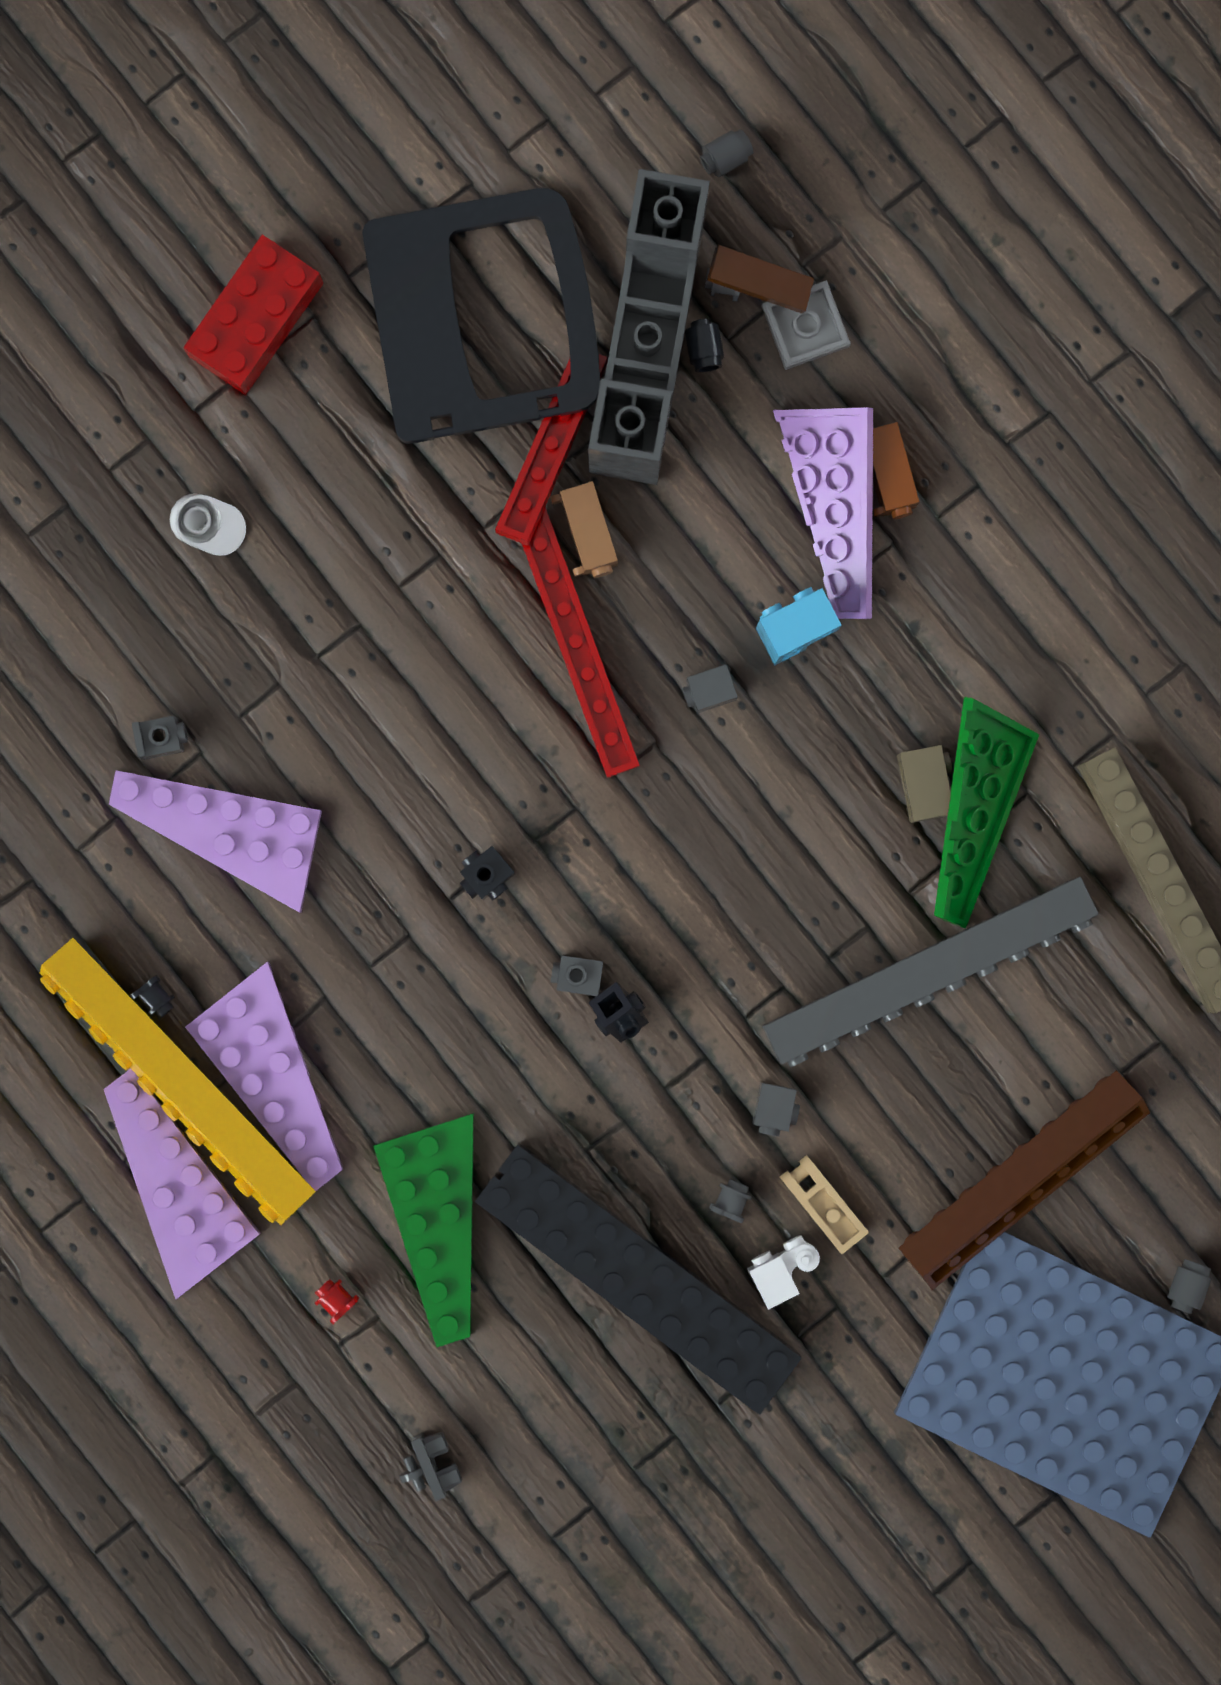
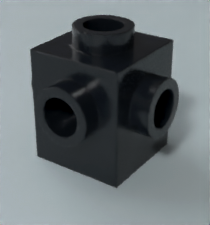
M491 846L482 854L476 850L462 862L465 868L460 873L465 879L460 884L472 899L479 895L482 900L489 896L493 901L509 888L505 882L512 878L515 873L496 849ZM483 870H490L491 877L487 881L479 879V874Z
M617 982L588 1002L597 1016L594 1021L600 1031L606 1037L611 1034L620 1043L636 1036L640 1029L649 1023L642 1012L646 1006L635 991L629 994Z

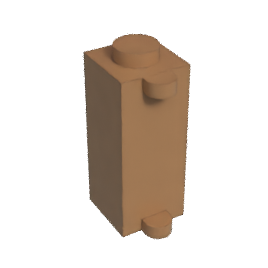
M593 481L562 490L559 494L551 496L552 504L562 502L581 566L573 569L574 576L592 574L593 578H599L613 572L612 567L618 566V560Z

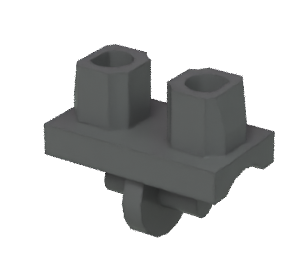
M443 1432L430 1434L426 1437L423 1433L413 1436L411 1444L420 1465L417 1466L413 1455L403 1458L407 1471L399 1475L402 1483L412 1480L418 1492L426 1488L422 1475H425L435 1501L446 1497L448 1490L462 1482V1476L456 1463L439 1470L435 1463V1457L449 1451Z

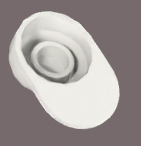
M196 493L184 495L176 501L171 510L170 525L175 536L187 545L218 556L228 555L238 549L245 538L246 523L241 512L234 506L210 496Z

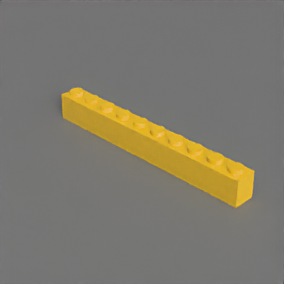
M74 938L69 940L41 965L40 974L42 977L40 981L52 994L58 992L67 1001L64 1006L69 1013L78 1020L82 1017L91 1026L88 1030L92 1037L101 1045L106 1042L115 1052L113 1057L123 1069L128 1070L131 1068L139 1077L137 1082L140 1087L150 1096L154 1093L164 1103L161 1105L163 1111L172 1120L176 1121L179 1119L188 1128L185 1132L197 1146L200 1147L203 1144L212 1153L210 1159L222 1172L228 1170L237 1179L234 1184L243 1195L248 1198L252 1195L261 1204L258 1209L271 1223L277 1221L282 1225L313 1196L316 1191Z

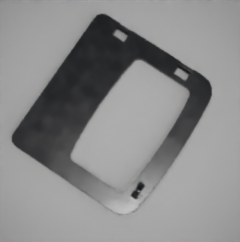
M549 188L530 189L377 218L368 221L364 225L362 235L395 430L402 442L413 444L435 440V438L462 435L537 421L541 418L579 413L589 409L596 402L601 381L590 292L568 203L558 192ZM538 219L544 225L560 283L568 332L571 379L563 386L483 400L476 395L464 353L453 291L450 240L455 234ZM557 396L558 407L538 409L537 400ZM452 417L453 426L433 430L431 420Z

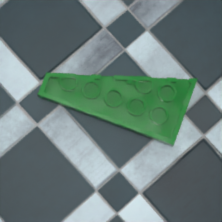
M964 697L934 912V916L965 929L1040 735L987 705L968 697Z
M474 1113L373 1145L436 1348L471 1336Z

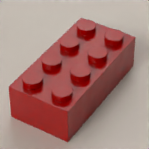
M262 234L184 345L185 352L195 362L246 395L324 284L320 273Z

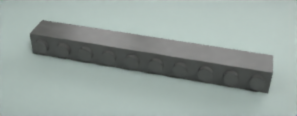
M1081 876L1074 878L762 1025V1028L779 1064L782 1065L787 1062L789 1067H793L809 1059L806 1053L819 1047L821 1053L839 1045L838 1038L851 1032L853 1038L871 1030L870 1023L881 1017L885 1023L903 1015L901 1008L914 1002L916 1008L933 1001L935 999L933 993L940 989L946 988L948 993L966 985L967 983L964 978L976 972L979 978L998 970L996 963L1006 958H1009L1010 963H1013L1028 956L1030 953L1027 948L1040 943L1042 948L1061 940L1059 933L1071 928L1073 933H1076L1093 925L1091 918L1099 915Z

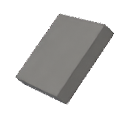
M827 280L812 286L807 309L802 314L770 302L762 303L763 312L785 370L848 348L851 345Z

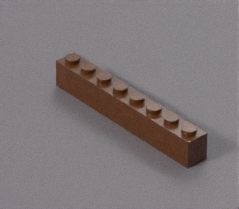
M1117 1070L1110 1076L1100 1079L1092 1091L1083 1098L1073 1101L1067 1111L1060 1117L1046 1123L1040 1133L1028 1143L1019 1145L1013 1152V1155L1001 1165L992 1167L987 1172L986 1177L974 1187L965 1189L960 1194L959 1199L947 1209L938 1211L933 1216L931 1222L921 1230L911 1233L905 1239L904 1244L899 1247V1250L933 1291L1149 1115L1150 1111L1144 1099Z

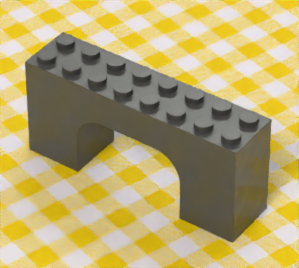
M639 169L626 238L624 273L605 378L601 379L588 448L589 473L653 485L658 484L703 233L710 181Z

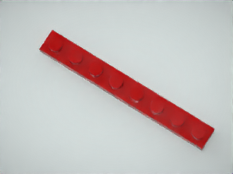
M545 507L529 546L522 544L604 772L606 777L610 778L638 768L640 765Z

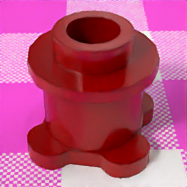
M329 1279L315 1292L319 1297L315 1305L320 1304L331 1315L332 1318L329 1321L332 1324L336 1323L360 1299L357 1295L352 1297L341 1286V1279L335 1283Z

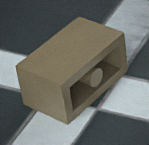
M942 745L899 753L897 760L910 824L947 817L952 788L949 785L947 773L952 772L949 753H943Z

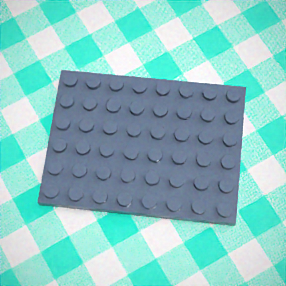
M1004 1232L963 1265L894 1413L1151 1538L1221 1388V1336Z

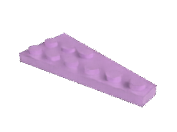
M873 408L773 410L775 420L780 423L784 439L782 443L784 450L789 453L794 470L792 477L807 526L811 528L815 541L812 544L815 555L819 556L825 575L823 582L829 602L838 619H872Z
M115 771L109 805L299 913L302 912L322 813L321 810Z
M266 962L185 1028L306 1182L317 1191L341 1172L343 1166L323 1116L319 1099L314 1091L310 1074L286 1013L270 963Z
M129 1069L107 1086L104 1092L176 1300L261 1233L177 1123L163 1111L162 1104L154 1094L148 1095L138 1084L137 1080L139 1077L132 1069Z

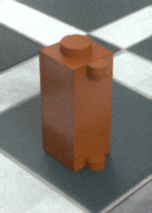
M897 422L873 428V484L880 506L873 509L874 517L892 515L893 519L903 518L913 514L912 509L916 508L920 502Z

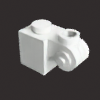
M798 1235L783 1243L785 1250L772 1255L770 1251L758 1255L751 1260L753 1266L747 1268L768 1310L800 1294L792 1279V1272L795 1267L798 1266L799 1269L809 1272L813 1271L819 1264L820 1256L813 1245L806 1243L802 1235Z

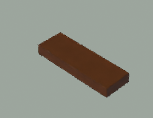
M718 245L715 247L707 281L802 314L807 309L814 278Z

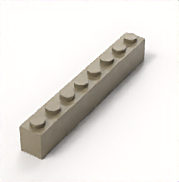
M1116 747L1077 767L1207 1013H1218L1221 1011V946Z

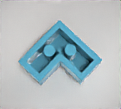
M812 587L807 588L793 596L795 602L785 607L778 603L762 612L756 631L774 666L805 651L808 645L838 631L842 626L823 588L815 592Z

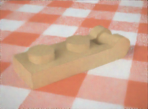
M806 1155L798 1161L800 1163L798 1167L790 1173L787 1170L780 1178L837 1250L844 1254L869 1232ZM810 1176L815 1184L807 1191H804L799 1183Z

